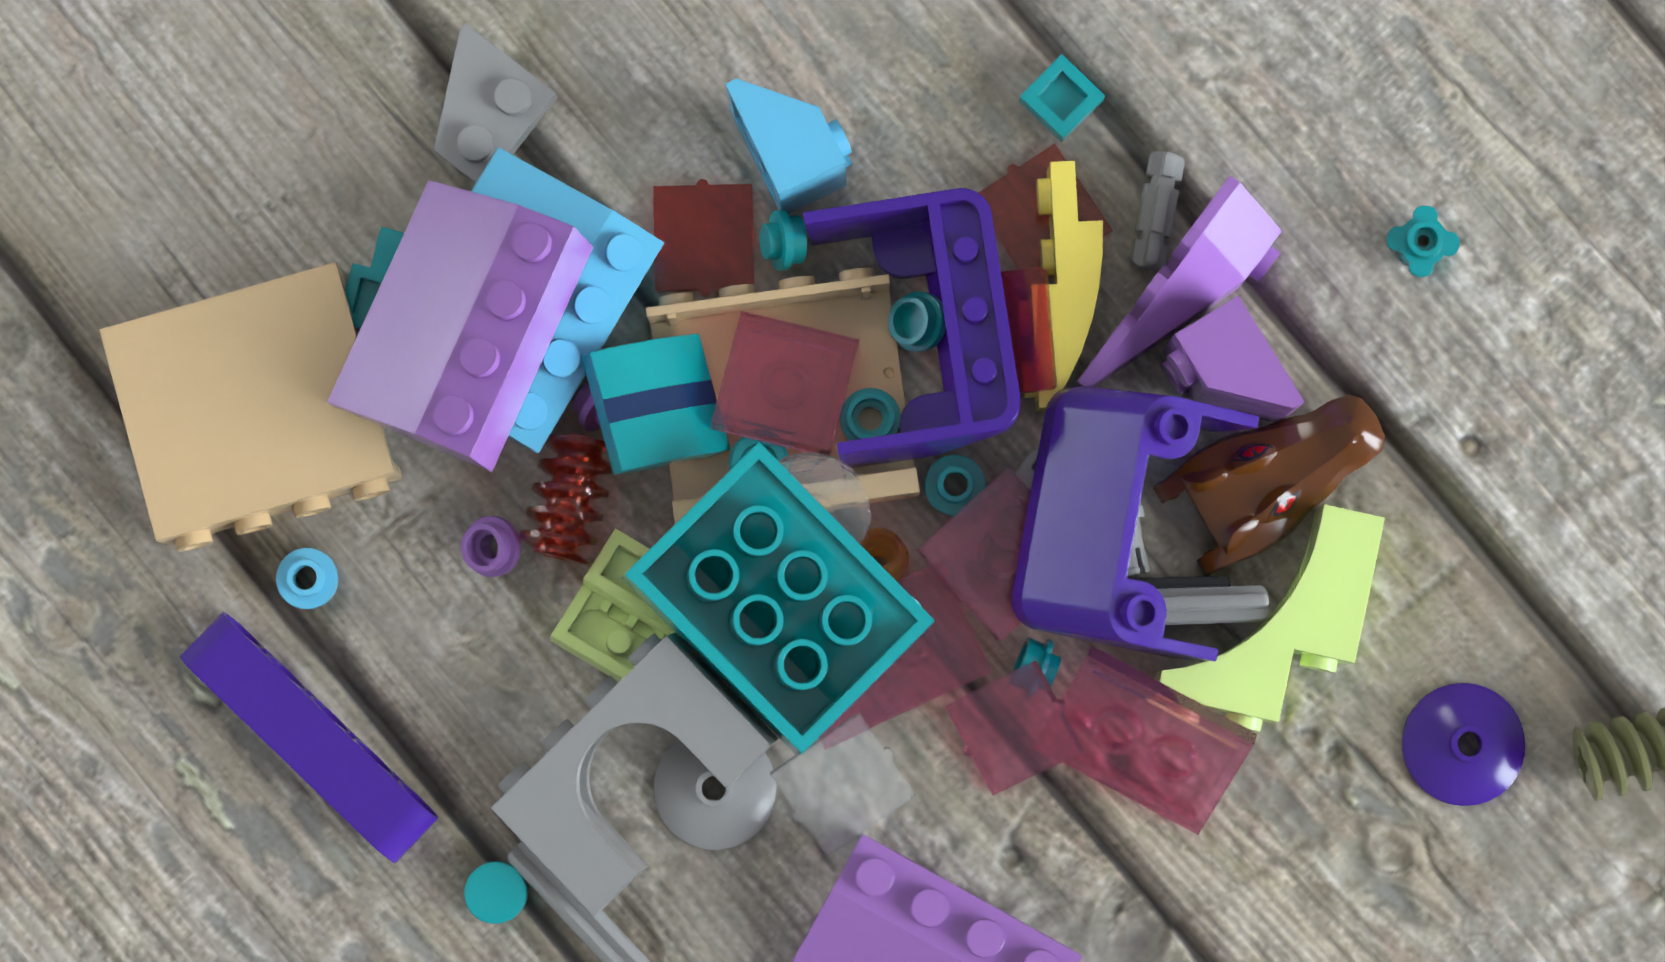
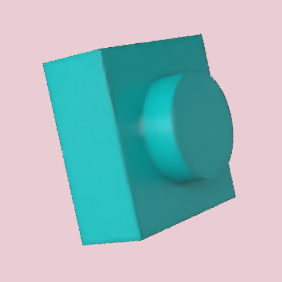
M1061 54L1020 95L1018 102L1062 143L1103 102L1105 95Z

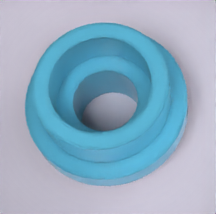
M301 548L289 553L281 561L276 574V584L280 595L287 603L301 609H315L326 604L335 594L339 580L337 567L333 560L327 554L313 548ZM304 567H312L316 572V583L310 589L302 590L296 583L297 573Z

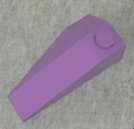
M1229 176L1181 240L1170 260L1155 275L1135 303L1134 308L1124 317L1074 387H1097L1235 292L1249 275L1258 282L1261 280L1280 254L1271 245L1282 230L1239 181Z

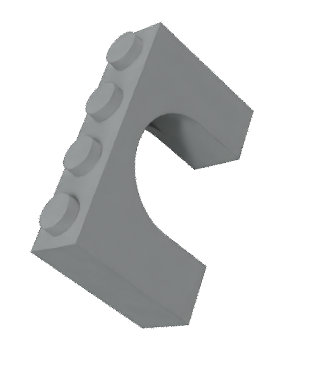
M675 632L665 636L662 640L655 633L647 638L628 657V660L635 667L617 683L610 676L585 699L584 702L591 710L575 726L569 719L563 721L542 741L541 745L546 749L547 753L532 768L523 761L497 786L504 795L491 809L592 916H595L604 909L648 866L642 857L602 816L592 797L589 779L592 758L598 745L610 731L617 726L630 723H645L663 728L683 742L725 788L735 782L779 739Z

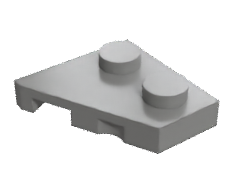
M465 23L459 31L434 151L440 158L476 184L496 149L499 147L513 155L558 99L557 94Z

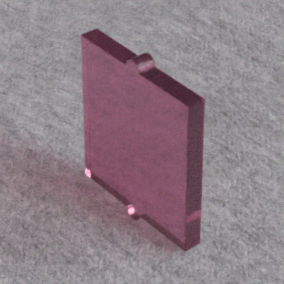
M1036 660L945 706L966 745L963 748L964 755L967 757L972 756L992 795L1084 751L1063 711L1066 708L1065 701L1056 698Z

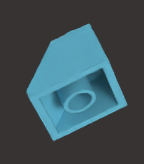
M737 78L725 84L730 112L778 210H785L789 214L846 187V167L852 165L849 157L852 150L837 119L827 123L820 107Z

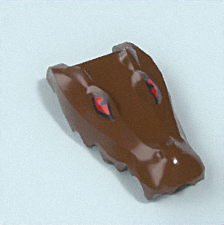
M1345 395L1331 400L1307 414L1285 418L1261 428L1230 434L1197 451L1171 475L1153 486V490L1162 504L1168 500L1176 499L1185 490L1219 545L1216 549L1206 551L1201 558L1196 560L1207 577L1224 567L1257 556L1288 537L1305 516L1326 499L1346 476L1366 465L1382 451L1385 436L1376 414L1364 400L1353 395Z

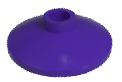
M1456 683L1431 691L1413 707L1403 728L1402 753L1408 772L1424 792L1444 803L1471 806L1496 798L1514 782L1521 770L1525 756V736L1518 715L1503 697L1480 685ZM1465 732L1472 733L1478 740L1477 751L1471 756L1462 754L1458 748V739Z

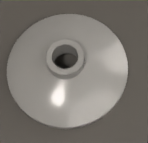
M678 739L663 755L654 779L655 803L665 825L682 841L702 849H727L752 838L768 820L776 798L775 773L767 755L764 753L735 782L726 787V792L721 799L713 801L705 797L702 786L707 778L714 775Z

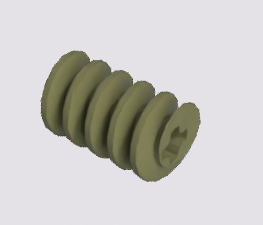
M1665 708L1659 710L1656 718L1648 711L1636 713L1632 723L1624 716L1612 718L1608 729L1600 721L1590 722L1587 724L1584 734L1575 726L1573 729V748L1578 770L1595 801L1603 800L1605 781H1611L1619 796L1627 795L1628 778L1630 776H1635L1643 791L1652 790L1653 772L1659 771L1665 782Z

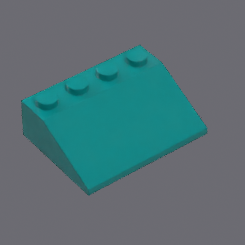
M760 442L621 577L795 754H803L935 622L906 590Z

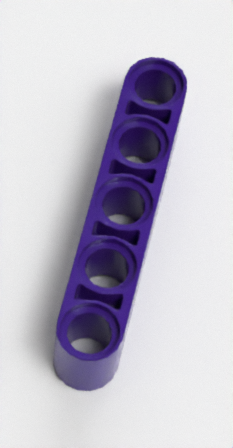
M223 611L180 655L184 664L378 852L391 862L396 864L437 821V814L416 792L256 638L226 612Z

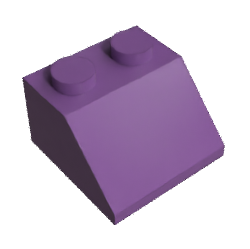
M1239 296L1175 333L1162 351L1167 361L1163 362L1161 367L1167 380L1179 395L1187 391L1190 398L1194 401L1259 416V419L1277 422L1288 417L1305 402Z

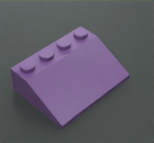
M428 180L327 403L492 472L593 246L572 225L518 204Z
M862 833L792 962H1080L1083 956Z

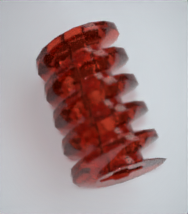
M572 433L550 434L544 445L557 453L558 457L540 459L537 466L538 469L550 476L552 481L536 482L532 484L531 488L532 492L543 499L546 504L526 507L525 511L526 516L540 525V527L520 531L519 539L533 548L534 553L591 567L593 562L577 551L578 547L597 545L599 540L584 529L585 523L603 521L605 516L590 505L591 499L610 497L611 491L596 482L597 476L613 474L611 464L602 458L603 452H607L605 441Z

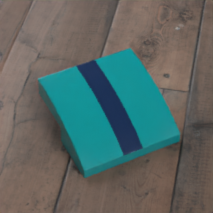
M699 333L636 342L589 352L581 356L613 475L656 469L677 461L713 457L731 450Z

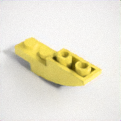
M1075 161L1050 162L1046 171L1047 178L1037 179L1036 182L1038 215H1049L1050 239H1040L1042 276L1052 275L1053 284L1032 285L1029 291V301H1019L1021 338L1031 337L1033 361L1022 362L1024 398H1035V412L1046 411L1050 399L1054 394L1062 390L1068 382L1083 350L1093 320L1100 287L1103 258V220L1078 222Z

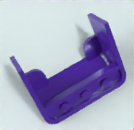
M955 188L803 212L805 227L812 246L871 237L876 262L886 274L898 279L926 276L929 293L935 295L943 304L946 330L942 340L937 345L944 392L925 394L911 400L902 411L900 433L838 442V456L844 469L936 456L1008 430L1019 416L1021 400L992 212L986 199L974 190Z
M1088 386L1065 388L1054 394L1048 402L1045 411L1012 592V606L1019 621L1034 630L1163 657L1216 661L1218 649L1163 638L1167 608L1162 594L1149 583L1127 578L1148 457L1152 456L1161 459L1182 457L1195 446L1200 430L1219 432L1257 429L1259 416L1177 396Z

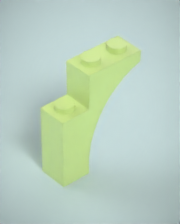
M1326 504L1317 508L1305 555L1298 572L1285 596L1267 620L1240 643L1218 655L1216 661H1204L1184 668L1156 672L1151 696L1166 700L1164 711L1183 716L1200 718L1202 708L1226 713L1224 724L1241 729L1260 732L1262 721L1268 723L1279 722L1293 653L1301 655L1299 666L1329 673H1336L1337 664L1347 665L1355 663L1385 518Z

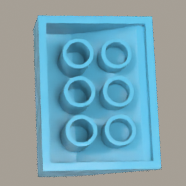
M498 147L471 192L518 204L572 225L593 246L508 436V439L526 450L539 453L586 375L581 356L589 352L601 350L665 242L605 205Z

